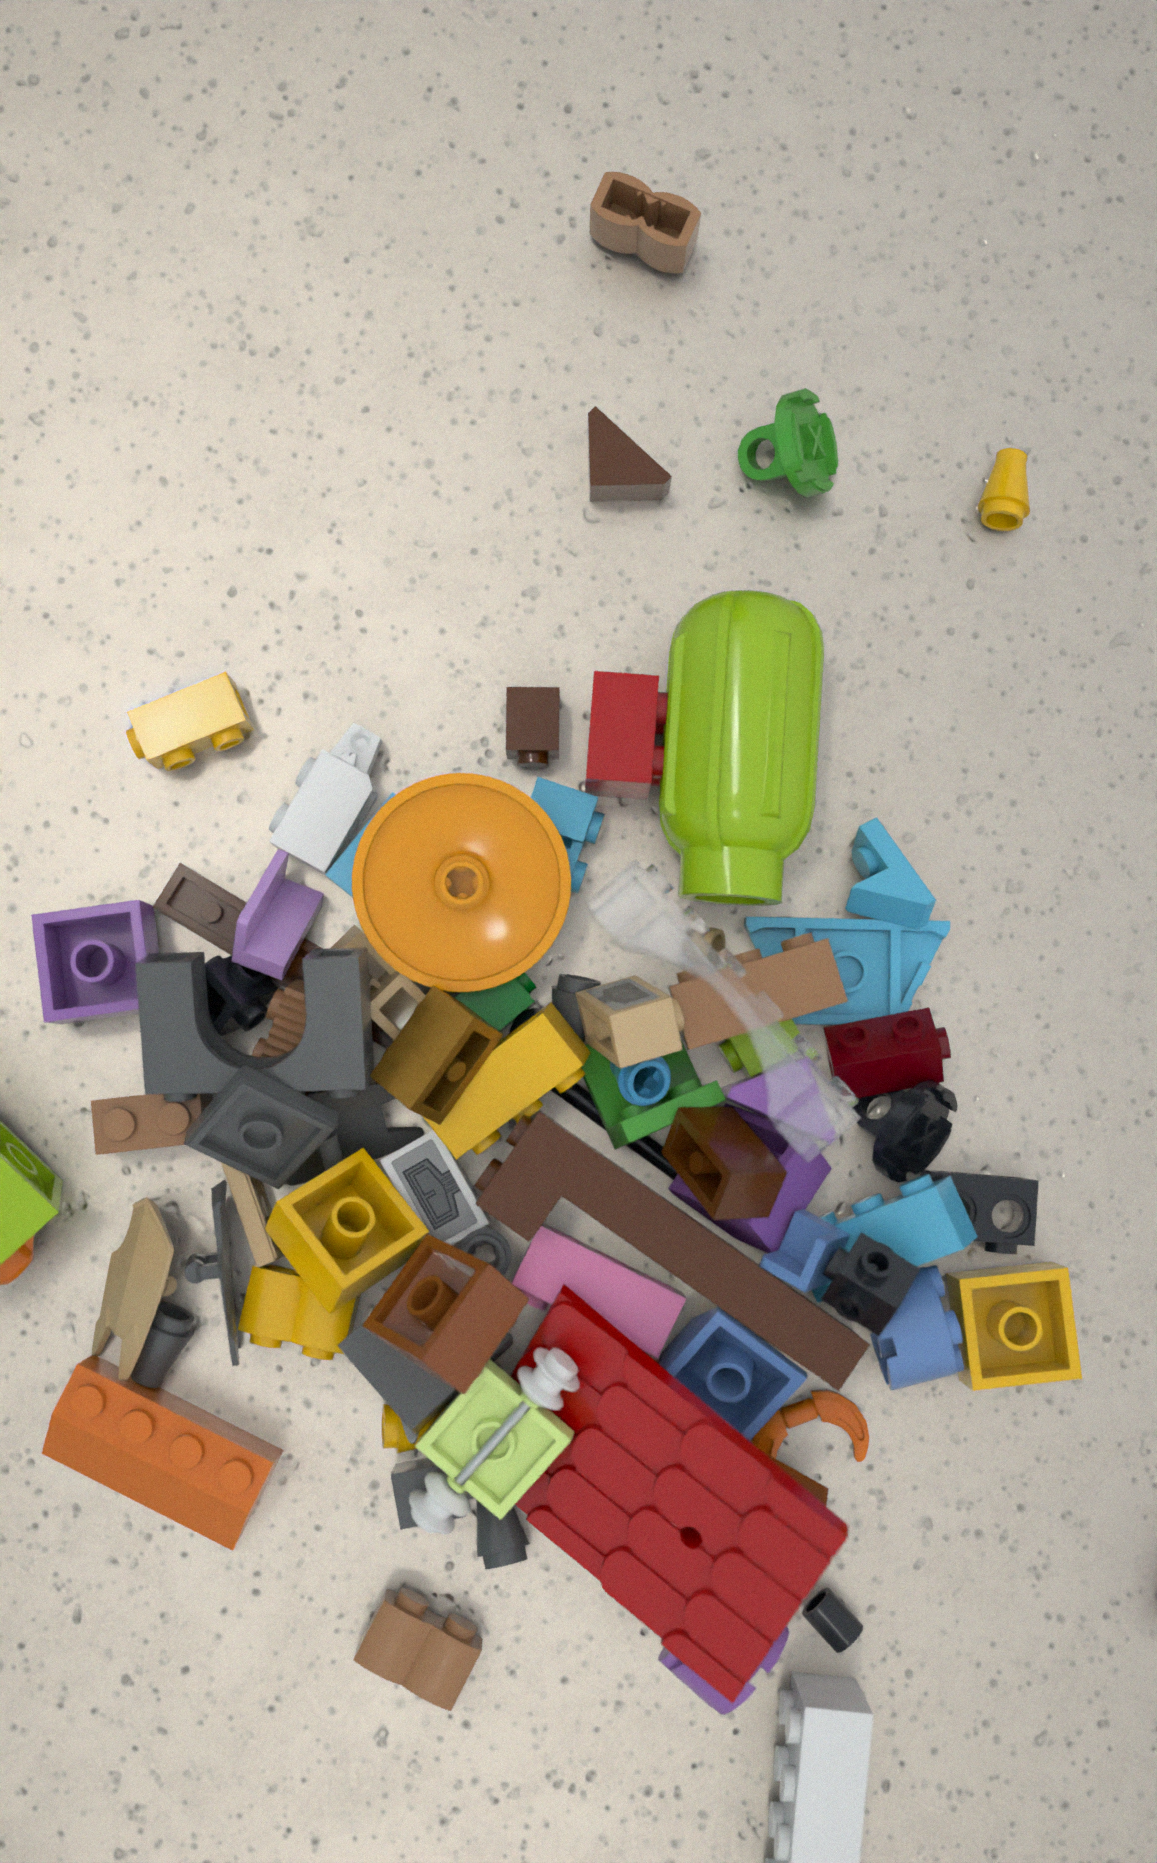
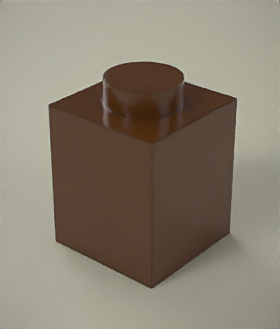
M506 687L507 759H517V766L527 768L547 767L549 759L559 760L560 687Z

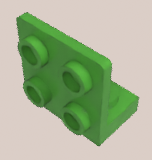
M682 1040L683 1050L660 1056L666 1061L670 1069L671 1080L669 1089L662 1099L647 1106H638L628 1102L622 1096L616 1078L610 1070V1060L590 1045H585L591 1054L581 1067L586 1073L583 1079L615 1150L671 1126L678 1107H713L726 1100L717 1080L702 1086Z

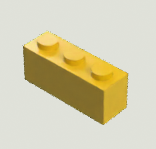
M550 1002L498 1042L441 1125L425 1117L423 1118L455 1159H458L470 1149L476 1155H479L502 1136L497 1129L513 1118L518 1123L524 1114L531 1117L543 1106L539 1098L554 1087L559 1093H563L578 1082L586 1074L581 1067L585 1064L591 1052L553 1003Z

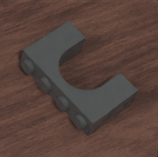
M368 948L312 949L302 959L306 1009L305 1030L298 1046L284 1054L273 1057H256L244 1054L226 1043L216 1031L208 1008L204 952L148 954L135 963L145 1095L163 1094L165 1101L181 1102L195 1099L197 1093H219L243 1064L303 1095L306 1094L305 1091H327V1096L331 1098H349L359 1095L360 1090H366L373 1078L370 1077V1074L374 1070Z

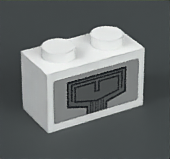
M433 1130L380 1160L384 1168L383 1173L429 1230V1235L452 1245L463 1239L470 1232L478 1230L491 1222L492 1219L489 1214L475 1204L479 1196L459 1160L455 1159Z

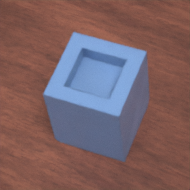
M805 1209L797 1210L793 1215L779 1250L764 1254L759 1266L801 1291L808 1292L829 1284L831 1279L824 1276L823 1272L839 1246L845 1248L850 1234Z

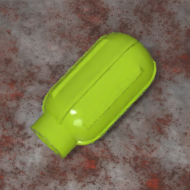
M753 590L723 591L713 594L693 605L681 618L673 632L668 659L666 692H668V705L663 734L664 764L662 778L660 779L659 812L661 828L669 845L681 855L678 897L681 899L741 906L782 904L784 860L801 846L810 831L815 809L823 681V633L816 617L800 602L788 600L780 595Z

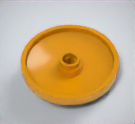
M473 773L442 774L416 782L403 789L386 802L371 819L361 837L354 857L352 869L353 903L359 923L368 941L376 952L396 971L410 980L431 988L434 985L440 990L450 992L481 991L507 983L520 976L540 960L551 947L561 930L569 907L571 895L570 863L565 845L555 824L547 813L527 794L506 782L485 775Z

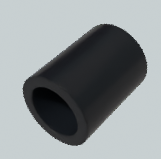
M825 1588L818 1592L802 1611L803 1617L836 1653H840L850 1647L863 1631L862 1623L830 1588Z

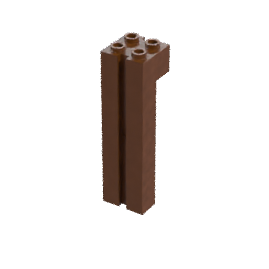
M541 1110L534 1119L525 1114L521 1117L505 1140L514 1147L503 1163L494 1157L473 1186L482 1192L475 1204L528 1242L532 1240L559 1199L564 1197L837 1391L841 1389L870 1346L854 1330L780 1278L761 1268L753 1259Z

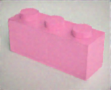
M545 1223L541 1225L532 1238L511 1282L530 1299L527 1304L546 1311L548 1304H552L564 1283L640 1349L657 1358L687 1299L683 1292Z

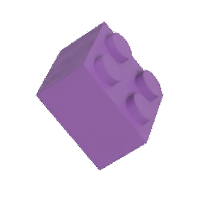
M133 900L31 915L44 1023L62 1025L139 1014L135 963L150 953H159L153 905L141 900Z

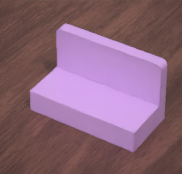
M278 849L238 917L232 962L283 980L322 907L324 893L285 879L289 852Z

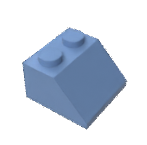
M720 1307L693 1317L661 1353L658 1362L660 1366L749 1441L807 1379L808 1374Z

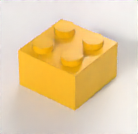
M364 1148L278 1200L265 1227L266 1232L329 1315L407 1263L424 1237L429 1233V1230Z
M1050 1261L946 1273L950 1310L955 1312L963 1343L958 1344L964 1364V1371L958 1372L960 1382L972 1391L1082 1379L1068 1267Z

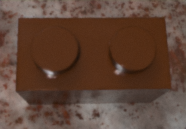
M678 1107L661 1151L713 1220L769 1218L788 1173L733 1107Z

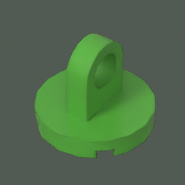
M806 388L781 395L776 405L774 423L757 427L743 437L738 448V462L741 470L748 477L761 481H774L787 477L797 493L806 498L831 490L834 483L829 480V476L836 474V469L838 468L837 442L830 418H828L826 412L818 414L814 406L815 403L820 402L818 396ZM768 439L774 446L775 457L769 467L762 469L757 463L756 451L761 442Z

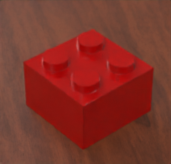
M594 671L585 793L600 797L647 800L650 787L660 786V778H662L664 746L654 745L655 734L663 735L664 725H666L668 692H658L659 675Z

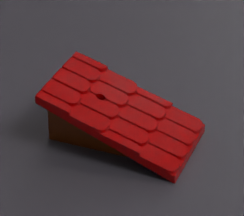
M563 1283L511 1372L510 1377L521 1385L518 1378V1370L522 1366L536 1368L537 1363L534 1359V1351L537 1348H544L549 1351L552 1348H557L566 1353L578 1368L576 1376L580 1386L575 1392L562 1389L560 1394L564 1402L563 1407L560 1410H549L574 1431V1435L570 1443L515 1505L527 1514L526 1521L597 1578L601 1583V1587L609 1596L661 1638V1645L733 1704L745 1687L746 1682L750 1680L772 1648L773 1643L777 1641L802 1605L803 1600L806 1599L829 1566L832 1558L835 1557L847 1540L849 1525L826 1507L829 1488L758 1449Z

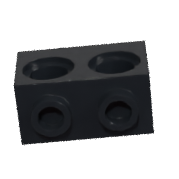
M927 1169L922 1172L920 1171V1176L930 1174L933 1182L951 1176L978 1236L974 1241L985 1242L984 1251L1017 1254L1018 1245L1035 1246L1038 1180ZM1008 1200L1014 1210L1013 1220L1009 1226L998 1229L992 1221V1211L997 1203Z

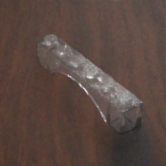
M635 859L585 902L586 909L622 951L649 955L683 969L705 983L729 1006L746 1030L759 1059L766 1089L768 1121L804 1162L809 1163L860 1119L859 1115L852 1108L859 1102L858 1099L837 1076L830 1082L815 1066L821 1060L820 1055L800 1033L793 1039L778 1023L784 1014L764 991L759 992L755 996L741 980L747 972L733 954L726 948L720 953L715 951L704 938L710 932V929L701 917L690 906H687L683 911L676 906L667 895L674 888L654 864L644 869Z

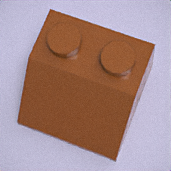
M427 1234L362 1326L424 1371L465 1395L474 1380L482 1373L485 1364L506 1333L514 1326L517 1317L530 1299L489 1263Z

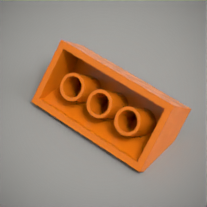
M92 1355L77 1363L52 1412L41 1454L233 1551L284 1450L160 1387L149 1388L142 1386L131 1378V1374L128 1380H120L118 1377L119 1367L99 1356Z

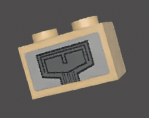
M636 975L575 992L586 1043L619 1068L683 1050L679 1031L684 1030L685 1024L679 1003L676 999H672L671 996Z

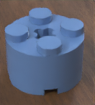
M936 1265L920 1267V1271L900 1307L881 1335L870 1334L886 1384L890 1386L891 1391L964 1371V1364L958 1344L963 1343L960 1326L953 1310L944 1311L940 1298L945 1296V1290Z

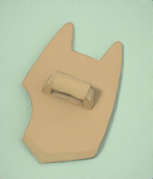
M148 1197L132 1204L133 1212L125 1239L121 1246L111 1253L100 1318L96 1321L93 1337V1356L101 1354L111 1331L122 1339L118 1373L120 1380H128L139 1358L161 1296L171 1295L177 1287L176 1279L169 1274L174 1253L173 1244L157 1204Z

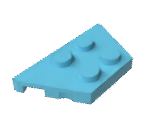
M745 917L744 927L755 949L760 948L762 958L783 952L780 942L812 932L815 942L826 938L829 939L848 1002L792 1018V1020L797 1025H839L909 1011L918 987L922 985L931 968L930 963L943 938H946L950 930V921L928 920L927 925L915 929L878 919Z

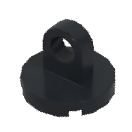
M927 1080L918 1083L907 1092L898 1090L851 1099L850 1111L853 1119L868 1134L876 1138L872 1157L876 1170L890 1180L900 1183L907 1180L906 1173L909 1171L917 1175L920 1171L925 1170L940 1153L952 1131L953 1124L947 1120L949 1110L956 1112L958 1105L954 1092L938 1082ZM880 1096L889 1097L891 1099V1107L888 1113L879 1119L868 1118L867 1108L869 1104Z

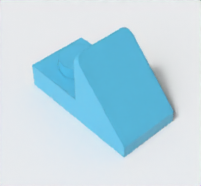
M877 817L860 825L851 851L852 860L858 872L867 879L855 884L851 888L845 909L853 914L915 929L927 925L936 903L934 896Z

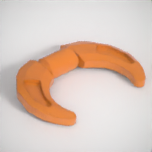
M813 1390L810 1391L812 1399L807 1398L781 1408V1411L778 1410L751 1440V1443L758 1449L776 1458L781 1443L788 1436L786 1428L790 1429L817 1419L819 1415L822 1422L840 1426L848 1433L853 1444V1456L857 1462H862L866 1457L869 1446V1433L867 1422L855 1403L835 1391Z

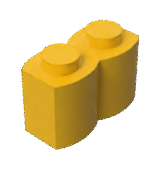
M254 1264L251 1269L238 1330L251 1334L249 1342L255 1345L281 1348L282 1341H288L302 1345L301 1353L305 1356L321 1360H333L335 1353L344 1354L338 1345L353 1332L361 1294L329 1315L295 1269L274 1264H265L257 1267Z

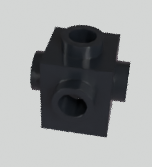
M215 956L205 963L209 1014L218 1034L224 1036L241 1028L247 1032L259 1025L266 1018L267 1004L272 999L276 990L279 989L275 983L264 973L232 962V956L226 958Z
M861 1232L850 1251L839 1246L823 1272V1275L832 1281L820 1300L833 1307L843 1318L857 1322L875 1335L880 1336L900 1307L920 1268L894 1253L887 1245L876 1242Z

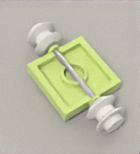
M537 1348L534 1351V1359L537 1363L536 1368L522 1366L518 1370V1378L521 1385L489 1359L482 1373L474 1380L466 1394L463 1395L459 1392L420 1437L415 1447L446 1473L429 1472L425 1476V1486L428 1491L416 1489L409 1495V1502L412 1508L411 1515L420 1528L432 1534L436 1532L450 1534L455 1528L452 1514L463 1517L470 1512V1503L466 1491L501 1520L570 1443L574 1431L549 1410H560L563 1407L564 1402L560 1394L562 1389L575 1392L580 1386L576 1376L578 1368L566 1353L557 1348H552L550 1351L544 1348Z

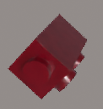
M929 1007L823 1027L827 1059L838 1102L909 1089L927 1080H933L938 1083L944 1082L942 1060L951 1058L950 1044L945 1027L935 1028Z

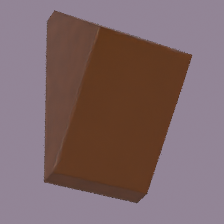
M595 406L588 413L590 502L663 500L669 494L672 476Z

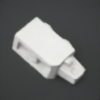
M353 723L330 753L322 749L316 760L310 757L304 763L296 778L295 785L300 788L290 806L283 803L271 820L269 831L273 832V835L269 842L278 849L289 852V855L325 875L354 840L378 798L374 782L369 775L382 745L381 738L362 726Z

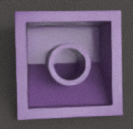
M725 1103L723 1107H733L788 1172L769 1218L713 1220L678 1174L668 1189L673 1195L733 1238L766 1253H771L779 1250L795 1211L807 1208L832 1168L808 1134Z

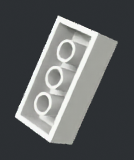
M792 1672L790 1690L782 1689L779 1701V1723L785 1725V1746L776 1745L774 1754V1780L780 1781L779 1802L771 1801L768 1817L769 1837L774 1838V1859L765 1858L764 1863H860L873 1713L856 1678Z

